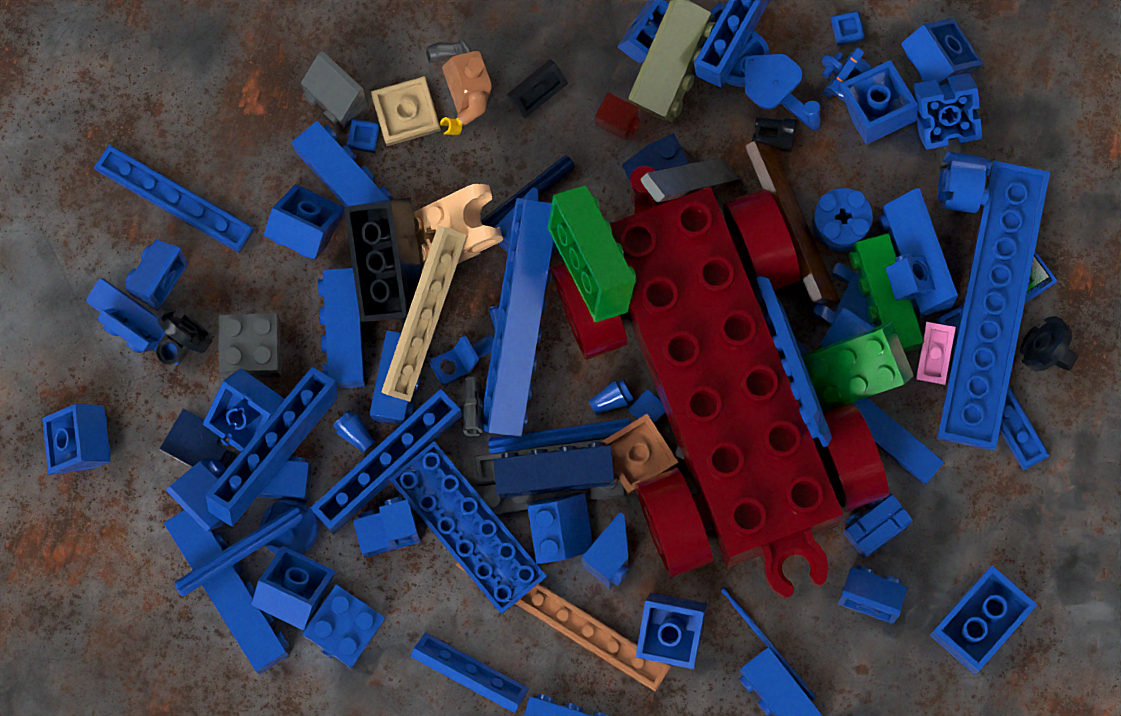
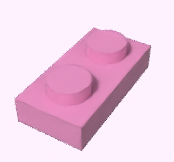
M926 322L923 337L924 343L921 348L916 380L945 385L956 327Z

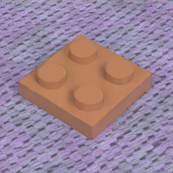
M648 414L602 441L606 443V446L611 445L614 450V471L628 495L636 491L635 483L669 471L679 465L678 460Z

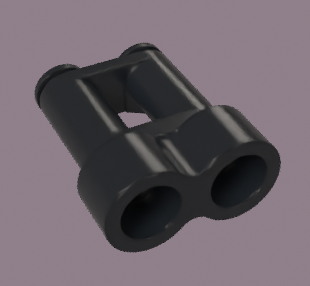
M756 117L755 128L757 127L756 135L753 133L752 142L756 141L771 147L780 148V151L792 152L796 119L784 118V120L761 117L758 119ZM760 130L778 131L777 136L760 134Z

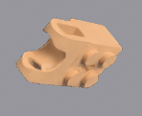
M469 185L413 212L421 271H423L438 225L467 235L457 264L481 254L480 251L503 240L500 227L485 226L481 222L480 213L482 208L492 200L489 185Z

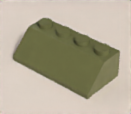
M671 0L628 100L642 112L672 123L674 118H677L682 111V99L685 92L689 91L693 86L695 79L693 75L695 72L694 62L714 28L717 18L708 10L689 0Z

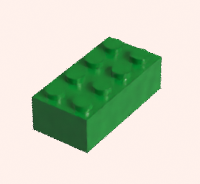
M586 185L553 195L547 229L594 322L627 313L630 300L633 298L634 284L637 281L634 269L627 265L621 244L615 242L609 221L606 218L603 219L596 196L590 194Z
M892 321L801 354L823 413L850 402H856L904 385L914 376Z

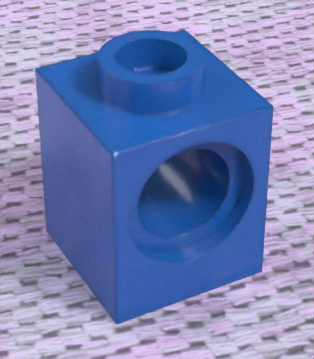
M912 254L901 255L895 258L896 263L885 268L896 301L913 300L935 290L925 257H912Z

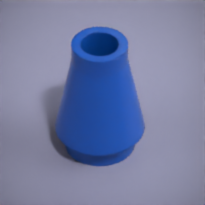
M615 379L588 401L595 415H598L602 412L628 406V402L634 398L625 380L621 379L617 382Z
M348 410L333 424V427L337 430L336 434L358 448L362 453L375 442L357 413L354 415Z

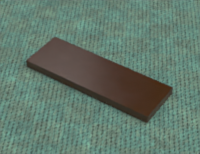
M756 141L747 144L745 148L763 189L766 188L771 193L782 214L795 249L800 275L811 301L831 306L839 303L840 298L774 147Z

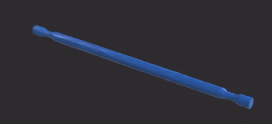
M724 587L721 593L729 599L732 606L763 643L772 650L800 687L808 693L811 700H814L817 696L809 690L807 684Z

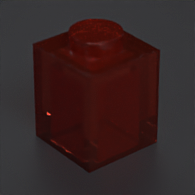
M608 92L595 115V125L625 140L629 132L634 134L641 121L638 118L639 107Z

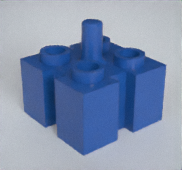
M970 73L947 77L948 84L938 85L936 80L913 84L915 101L920 114H917L918 135L926 150L948 146V139L956 137L959 143L982 139L981 118L976 109L980 108L978 87Z

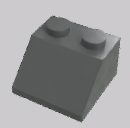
M321 51L301 82L304 91L302 96L313 107L318 105L323 109L322 115L333 126L337 123L344 129L351 122V119H355L367 107L364 91L325 52Z

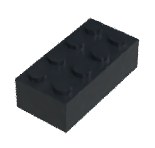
M411 197L345 206L344 212L360 321L407 318L422 274Z

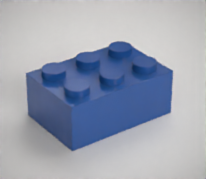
M992 565L929 636L972 674L976 675L1035 609L1037 604Z

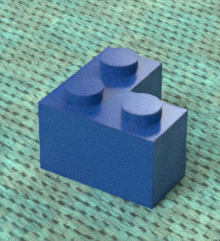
M401 497L386 500L384 502L385 506L379 507L380 513H376L375 510L366 511L358 515L359 519L353 520L364 558L421 542L408 499L402 500Z

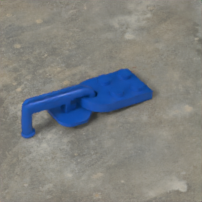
M721 2L710 11L717 18V21L725 8ZM753 31L725 82L733 86H745L747 97L763 109H773L782 104L810 129L818 130L821 126L819 103L809 101L804 105L791 94L802 81V70L799 65L785 54L770 55L766 41Z

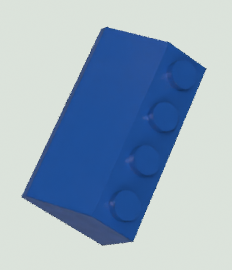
M916 188L884 205L881 216L878 219L883 233H889L896 258L901 255L912 254V257H925L935 290L910 300L919 320L951 310L958 295L920 188Z

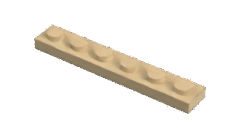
M438 225L384 382L382 393L411 401L467 237L466 234Z

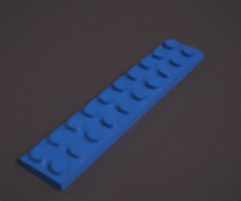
M995 160L992 162L987 185L989 196L987 204L983 205L937 439L991 451L996 450L1050 172Z

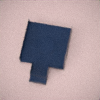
M182 408L183 410L159 450L191 467L199 461L210 457L218 460L225 467L233 452L216 443L220 436L203 425L204 419Z

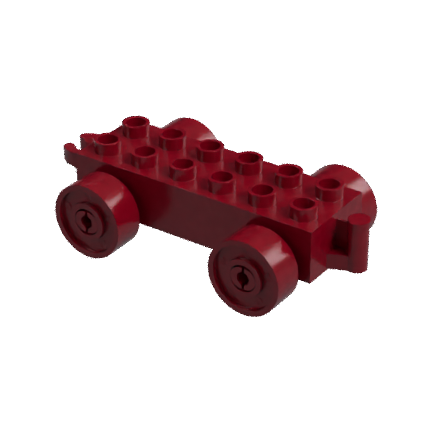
M640 166L632 172L630 177L631 201L635 207L634 215L612 222L610 225L612 236L615 242L621 244L624 259L627 265L634 269L637 279L634 284L633 298L630 300L627 315L697 490L696 494L691 495L687 483L678 468L635 483L637 496L661 561L670 578L713 563V555L706 535L707 531L712 530L726 567L729 568L760 556L764 564L763 572L766 583L772 592L780 598L788 600L794 593L791 581L784 576L782 571L783 562L790 556L797 555L806 559L810 566L809 577L811 583L815 587H822L826 582L829 567L827 556L821 546L815 542L814 535L838 527L843 517L842 510L848 512L888 497L889 488L885 470L872 434L860 410L853 402L824 412L832 435V440L826 447L822 446L818 437L812 438L807 424L805 425L801 417L800 406L793 395L790 381L782 366L781 359L755 297V291L760 289L756 277L763 276L768 278L774 291L800 281L797 256L782 214L771 193L766 188L724 203V218L711 186L667 203L665 201L658 203L640 180L646 173L656 170L649 166ZM561 263L551 267L560 301L584 359L589 360L627 346L628 341L621 316L618 315L595 323L566 264Z

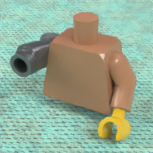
M462 39L457 43L435 42L431 46L425 47L428 63L447 61L442 66L458 117H445L440 121L441 126H449L448 130L444 132L446 135H459L462 131V124H469L485 112L492 88L480 51H472L468 43Z

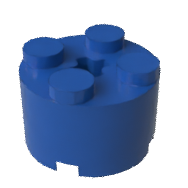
M947 152L943 162H948L945 170L940 169L937 198L938 201L943 202L939 208L976 213L979 211L980 206L986 205L988 201L989 189L985 187V180L990 174L991 161L979 155Z
M839 188L826 193L820 198L812 221L815 238L820 244H823L828 250L833 252H851V248L856 242L865 240L868 236L873 219L871 206L860 191ZM838 217H843L844 220H847V223L842 224Z

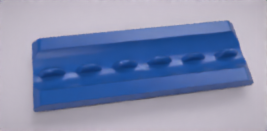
M763 276L756 277L760 289L756 290L755 293L761 307L764 308V317L768 327L773 332L774 336L772 338L778 353L781 354V363L785 373L790 378V387L793 395L800 405L801 417L805 425L807 424L812 438L818 437L822 446L826 447L832 440V435L786 312L779 302L770 280Z
M435 441L389 478L501 615L547 577Z

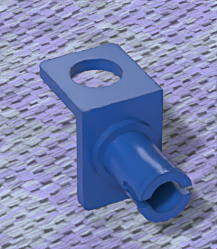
M488 334L470 343L466 335L459 339L454 349L432 358L429 364L440 383L446 385L470 374L479 358L492 353L494 338ZM445 360L452 361L456 366L455 373L451 375L443 373L440 363Z

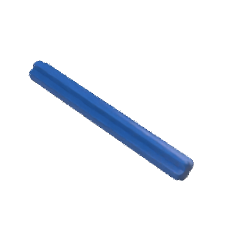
M626 418L524 433L521 437L510 435L490 438L488 440L489 452L493 454L606 439L631 424V421Z
M293 506L175 581V589L181 596L187 595L303 520L302 513L296 506Z

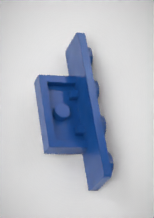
M104 278L98 279L86 299L88 304L101 312L97 320L104 325V330L109 334L122 337L127 341L126 345L138 353L151 350L156 351L158 343L166 333L158 324L157 319L159 317ZM168 343L165 346L164 353L169 359L176 357L177 348L174 344Z

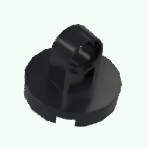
M168 308L157 319L160 327L166 332L156 347V355L159 361L167 365L178 363L185 357L189 349L204 353L213 342L212 339H206L209 333L190 317L184 315L180 319L174 316L176 310ZM168 343L174 344L177 348V355L174 359L167 358L164 353V348Z
M1057 316L1047 317L1043 319L1047 323L1043 324L1040 328L1034 326L1024 338L1020 347V353L1024 355V359H1021V361L1035 372L1045 371L1054 365L1071 371L1078 359V356L1069 349L1072 340V330L1069 324Z

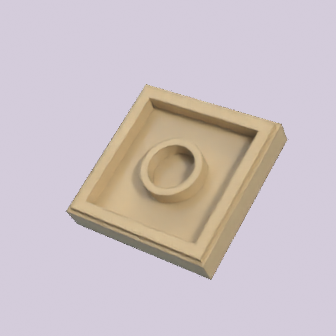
M425 76L371 91L386 146L441 131Z

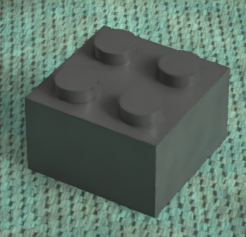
M277 313L219 315V373L223 379L228 378L240 368L254 378L281 377V321Z

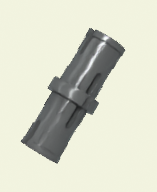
M467 377L463 380L464 399L461 402V411L464 413L463 432L467 436H478L482 433L481 412L484 407L481 400V380L477 377Z

